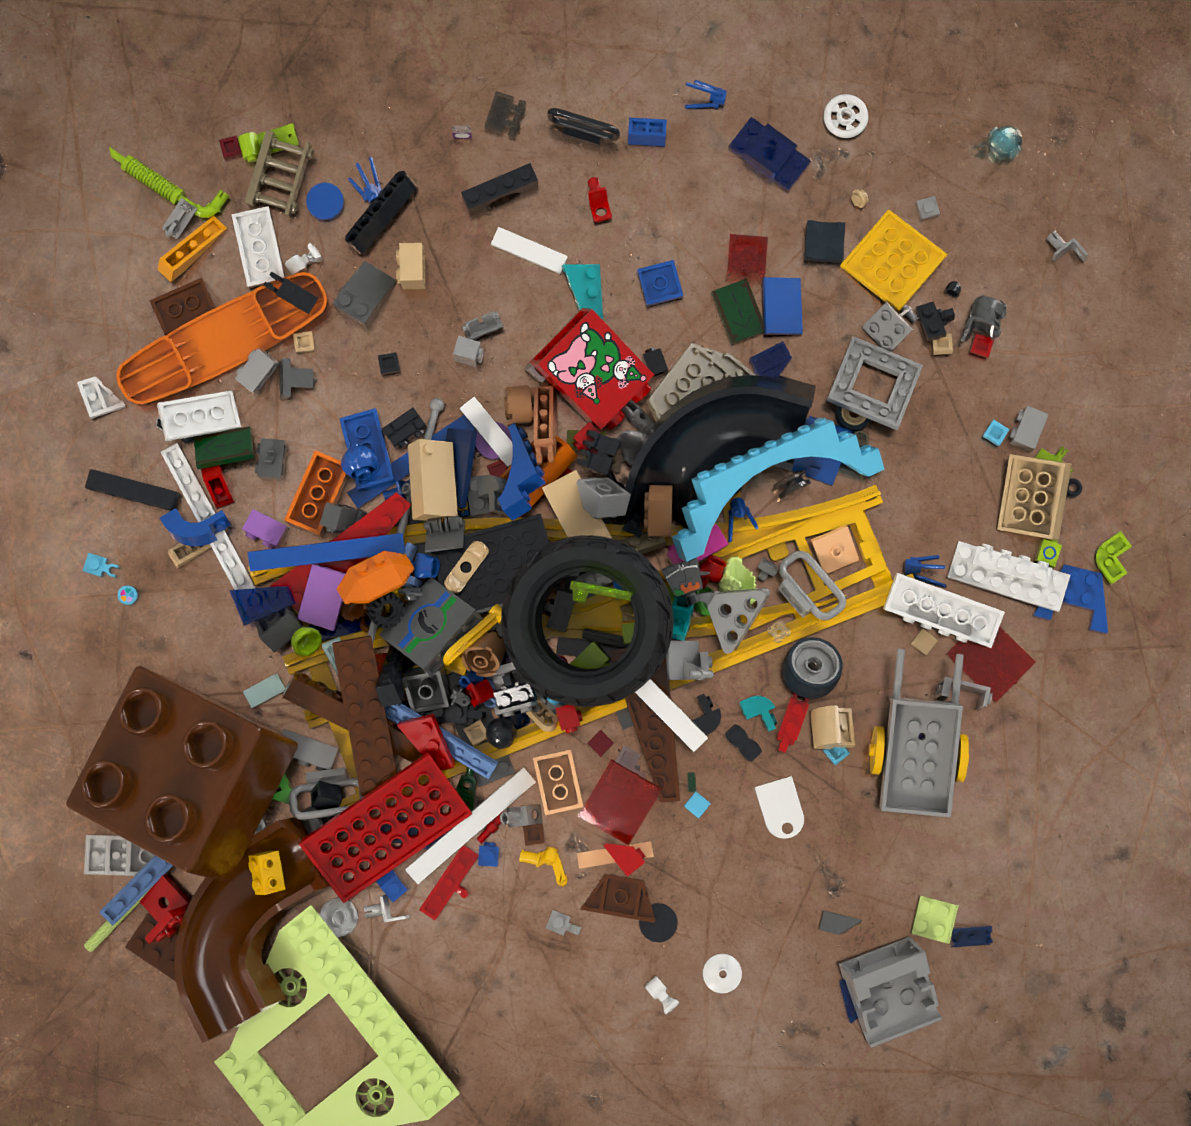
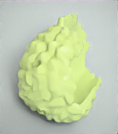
M732 556L727 560L726 567L723 570V577L718 583L719 592L756 589V576H752L753 572H749V569L745 568L742 564V558ZM751 598L750 604L752 605L756 600Z

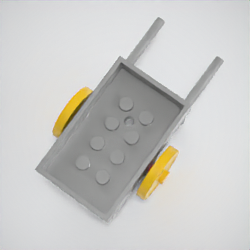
M898 648L893 696L889 697L890 710L886 743L884 727L875 726L871 744H869L871 774H880L884 759L879 808L881 811L951 817L955 782H964L969 763L968 736L960 734L963 706L959 703L964 655L956 654L951 701L942 702L900 698L905 649ZM920 733H924L923 738H918Z

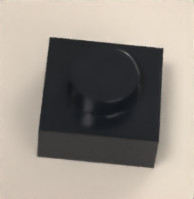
M397 352L378 355L381 375L400 372Z

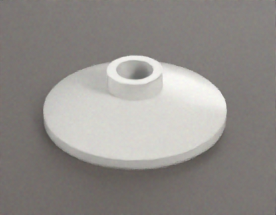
M727 954L712 956L703 968V979L706 985L717 993L733 991L739 985L742 978L740 964L735 958ZM722 970L726 971L724 978L719 976V972Z

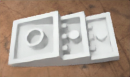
M86 835L84 874L135 876L155 855L120 836Z

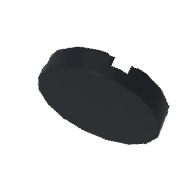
M661 903L652 904L656 919L655 923L639 920V927L645 938L652 942L661 943L669 940L675 934L678 920L671 907Z

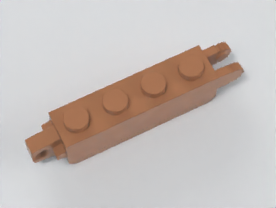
M546 379L541 382V387L534 388L533 440L537 464H542L543 457L548 456L549 462L552 463L556 455L557 397L554 386H551Z

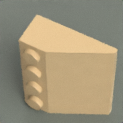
M1010 454L997 530L1052 540L1059 539L1072 464Z

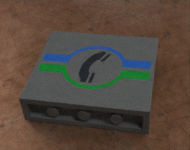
M429 578L421 587L423 595L419 596L417 600H409L404 606L405 611H402L404 617H399L401 619L400 623L396 621L395 627L390 625L391 628L389 629L385 627L380 636L387 644L394 646L432 678L444 664L443 657L447 650L482 621L483 618L473 607L435 579Z

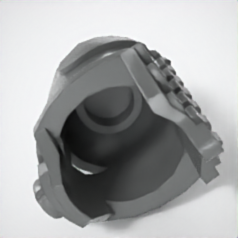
M985 295L977 297L974 300V305L972 306L961 341L965 342L966 338L970 339L973 330L990 334L991 340L999 337L1001 334L1000 320L1006 317L1007 305L1001 300L999 301Z

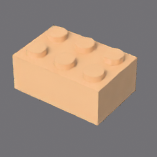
M571 750L533 758L545 815L583 807Z

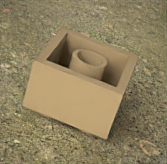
M399 243V249H396V261L400 268H396L398 284H401L402 289H425V251L423 244Z

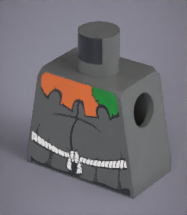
M697 557L688 562L682 561L661 569L677 598L684 596L688 606L699 602L696 591L703 589Z

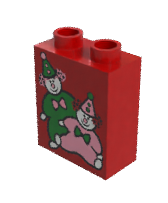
M582 308L530 361L537 371L554 386L587 422H591L595 428L601 430L604 426L608 430L616 427L625 417L621 409L631 399L635 403L641 401L652 388L647 382L654 374L593 309Z

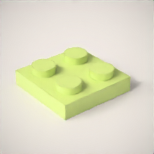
M920 896L911 934L950 944L958 905Z

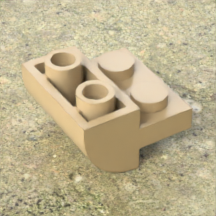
M825 706L810 711L814 749L853 748L855 746L851 708Z

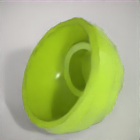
M310 627L298 629L291 638V646L294 652L304 657L313 654L322 642L319 631Z

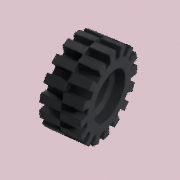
M393 592L370 602L371 605L366 607L369 610L366 612L370 620L383 629L385 627L387 629L391 628L390 625L395 627V622L398 621L400 623L401 621L399 617H404L402 612L405 611L404 603ZM390 603L392 607L389 613L381 616V608L385 604Z

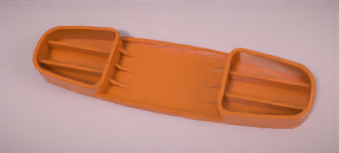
M307 272L283 277L318 297L310 314L280 298L275 292L265 286H260L249 293L202 314L167 335L159 337L121 363L116 375L119 388L127 400L134 404L145 405L185 391L249 360L248 356L254 349L266 351L324 313L327 307V296L322 284L316 276ZM278 280L270 282L278 290L282 285Z

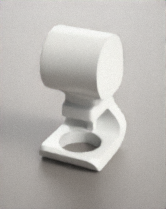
M310 243L307 246L310 250L309 254H303L302 257L295 255L286 261L285 266L291 275L307 271L308 264L323 261L322 256L313 244Z
M657 976L644 986L654 999L661 1001L666 1015L680 1004L677 999L671 998L666 993V986Z

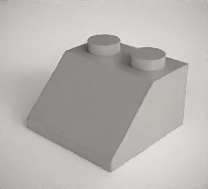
M608 477L577 480L583 509L592 518H615L626 514L631 494Z

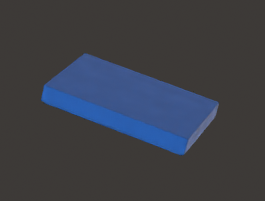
M764 277L762 280L765 334L802 335L801 278Z

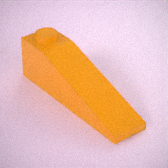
M212 216L159 259L157 270L172 282L185 272L227 230V227L215 216Z

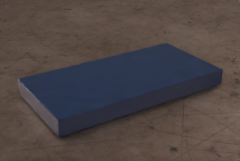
M447 428L446 442H453L457 507L466 508L477 431Z

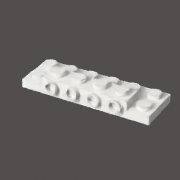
M958 542L948 579L1052 611H1060L1070 578L1069 574L1052 570L1053 568H1050L1047 562H1030L1031 558L1019 555V558L1011 556L1012 552L1003 549L1000 552L994 551L993 546L987 544L973 546L964 542Z
M899 573L895 575L883 608L884 610L904 616L903 620L914 624V621H918L923 628L931 630L934 627L939 629L938 633L949 637L951 633L956 635V639L967 643V640L990 648H992L1005 613L1004 611Z

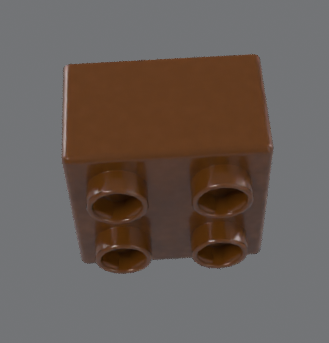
M137 666L66 801V806L184 872L229 882L298 748V744L283 734L176 680L143 666Z

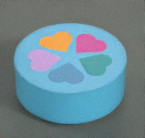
M123 586L118 591V599L125 605H132L138 599V592L132 586Z

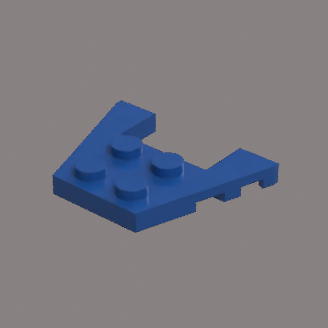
M1064 564L1059 572L1069 574L1070 578L1062 603L1093 610L1089 630L1107 634L1108 625L1102 573ZM1038 606L1033 616L1051 620L1053 611Z

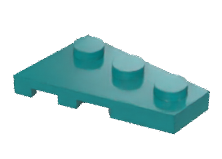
M563 264L562 269L567 276L569 287L572 289L576 299L575 302L578 310L580 311L582 308L593 309L603 320L600 264Z

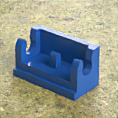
M629 117L628 144L665 146L667 119Z

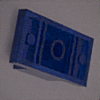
M750 117L728 147L788 192L811 163L810 159L796 150L797 144L767 123L764 126L753 117Z

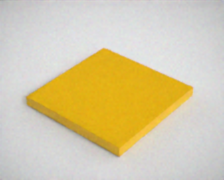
M888 209L841 263L840 267L883 301L888 302L892 308L900 312L948 254Z

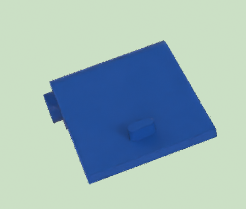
M809 415L804 425H811L818 418ZM835 425L837 434L844 431L848 433L853 432L852 430ZM812 456L795 458L792 471L833 485L841 462L831 458Z

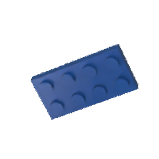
M374 408L339 418L347 450L353 444L366 446L376 454L378 459L377 467L371 477L366 480L355 479L357 490L361 491L394 482L395 478L377 409Z

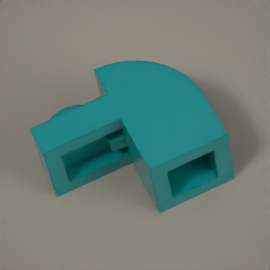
M675 596L672 604L674 621L672 639L685 641L687 632H689L694 604L687 605L684 596L678 598Z
M752 696L738 702L745 720L760 715L767 732L776 729V718L773 713H769V710L776 707L768 698Z

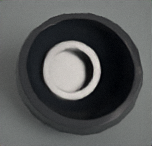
M500 717L492 720L486 729L488 742L498 749L508 748L517 737L515 724L507 718Z

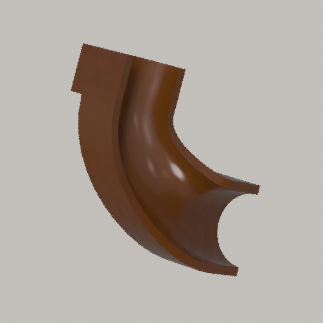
M295 817L278 820L254 834L232 879L229 882H223L205 877L185 911L175 947V979L184 1008L202 1043L228 1033L287 999L269 964L263 965L261 953L264 942L272 928L288 911L331 887L299 846L298 842L306 837L307 833L301 821ZM265 851H279L285 890L267 895H255V891L252 888V873L248 865L249 856Z

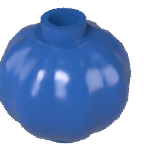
M359 444L351 445L342 457L341 467L349 477L357 480H366L371 477L377 467V456L369 447L360 446Z

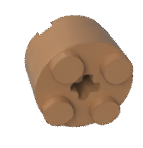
M528 385L505 387L504 392H508L507 397H504L506 419L510 418L507 421V425L531 423L534 419V406L531 404L532 399H534L533 387L529 388Z
M487 632L463 652L462 663L468 671L473 670L477 672L476 675L492 676L502 663L506 652L505 645L496 632Z

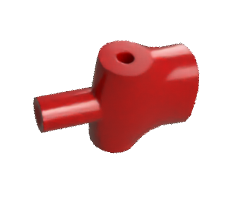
M709 555L703 563L699 564L700 571L710 572L707 575L701 576L703 589L709 581L717 583L721 581L723 570L726 567L723 559Z

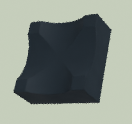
M808 220L806 223L804 261L842 263L844 260L846 222Z

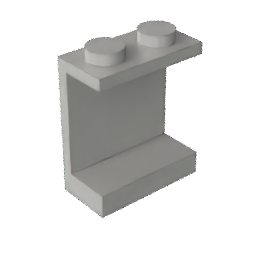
M512 662L500 665L496 673L489 676L493 678L495 690L502 689V685H504L502 676L508 672H512L515 681H519L520 684L526 682L515 669ZM536 700L535 702L516 705L495 711V714L503 715V718L514 716L516 711L521 710V713L533 711L532 707L538 706Z
M944 677L938 681L935 700L944 701L949 697L950 689L953 687V678ZM961 680V691L979 695L976 710L980 711L987 707V704L990 705L992 700L991 687Z

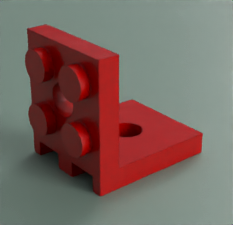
M167 874L162 875L139 901L158 922L147 934L145 940L151 944L156 941L161 942L166 937L171 938L178 931L177 928L181 925L185 911L190 903L189 898ZM163 897L168 899V907L163 905Z

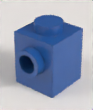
M484 842V846H479V866L498 867L500 847H496V843Z

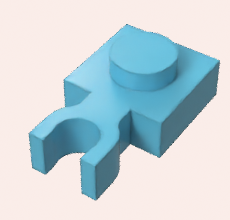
M88 553L82 571L100 577L106 572L107 575L116 578L117 575L111 574L110 570L113 567L119 569L120 566L115 564L107 565V558Z

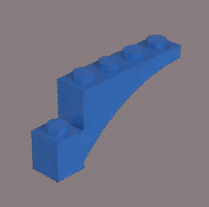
M515 423L508 426L513 445L511 470L501 496L498 497L502 510L512 521L532 509L529 503L531 500L529 494L545 484L543 478L545 473L540 465H537L536 455L532 452L533 446L529 440H526L528 435L522 427L519 429Z

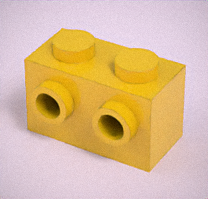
M265 851L249 856L248 865L252 873V888L255 891V895H267L285 890L279 851Z

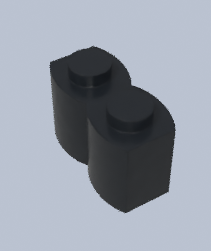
M734 724L724 733L726 741L731 746L737 748L739 754L745 760L752 762L762 752L759 744L753 739L748 738L746 731L741 726Z

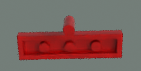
M463 845L419 910L435 921L454 892L460 894L462 898L468 897L469 891L460 886V883L479 855Z

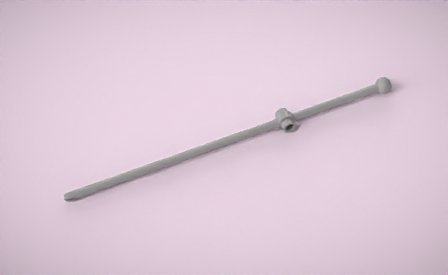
M434 398L430 402L431 414L423 439L431 440L438 414L444 409V402L439 398ZM405 483L402 486L401 492L406 497V500L411 503V487L409 483ZM412 505L399 522L397 533H403V536ZM371 621L367 636L371 635L373 643L378 626Z

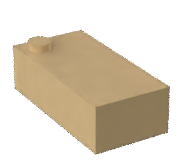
M418 439L408 445L412 519L424 521L437 519L439 522V518H442L444 522L445 517L458 516L453 442Z
M577 470L542 487L567 537L595 535L612 539L602 518H592L583 509L577 486V480L581 478Z

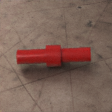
M501 813L493 821L489 822L486 825L487 828L476 838L481 844L499 829L498 826L502 823L500 821Z

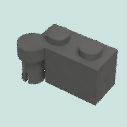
M326 502L320 525L325 526L329 532L342 533L366 515L367 512L344 504Z

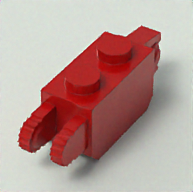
M794 692L792 698H789L777 731V740H780L778 751L786 753L789 744L793 745L797 741L809 707V699L804 698L803 702L797 700L798 695Z

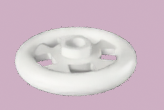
M850 94L838 95L826 105L824 122L828 130L835 136L852 138L859 135L865 129L868 123V110L863 101L858 97ZM846 102L847 107L840 109L838 104ZM855 105L860 110V112L857 114H855L854 110L851 109ZM832 112H837V120L831 119ZM847 114L849 119L846 120L842 116ZM855 119L860 122L856 128L851 125ZM839 124L847 126L846 130H841L837 127Z

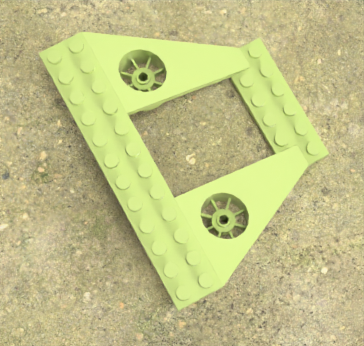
M312 905L279 930L265 963L269 964L275 976L279 972L284 978L279 985L284 994L289 996L288 1004L280 1002L240 1025L230 1049L214 1061L264 1126H397L429 1120L460 1094L455 1085ZM291 968V976L286 977L281 969ZM295 970L302 974L300 978L294 977ZM303 977L307 982V986H302L300 980ZM290 982L294 984V989L288 987ZM300 988L307 989L305 998L300 995ZM329 993L378 1057L306 1114L258 1051ZM297 995L302 1002L291 1005V998ZM377 1078V1085L372 1086L367 1079ZM380 1080L385 1081L388 1085L385 1087L380 1085ZM363 1081L370 1088L368 1092L359 1091ZM390 1086L394 1095L387 1094L386 1088ZM379 1092L380 1098L374 1097V1093ZM359 1094L367 1095L368 1101L363 1105L359 1100ZM386 1097L394 1098L391 1109L384 1102ZM369 1102L375 1105L374 1113L364 1108ZM383 1104L387 1111L376 1113L377 1105Z

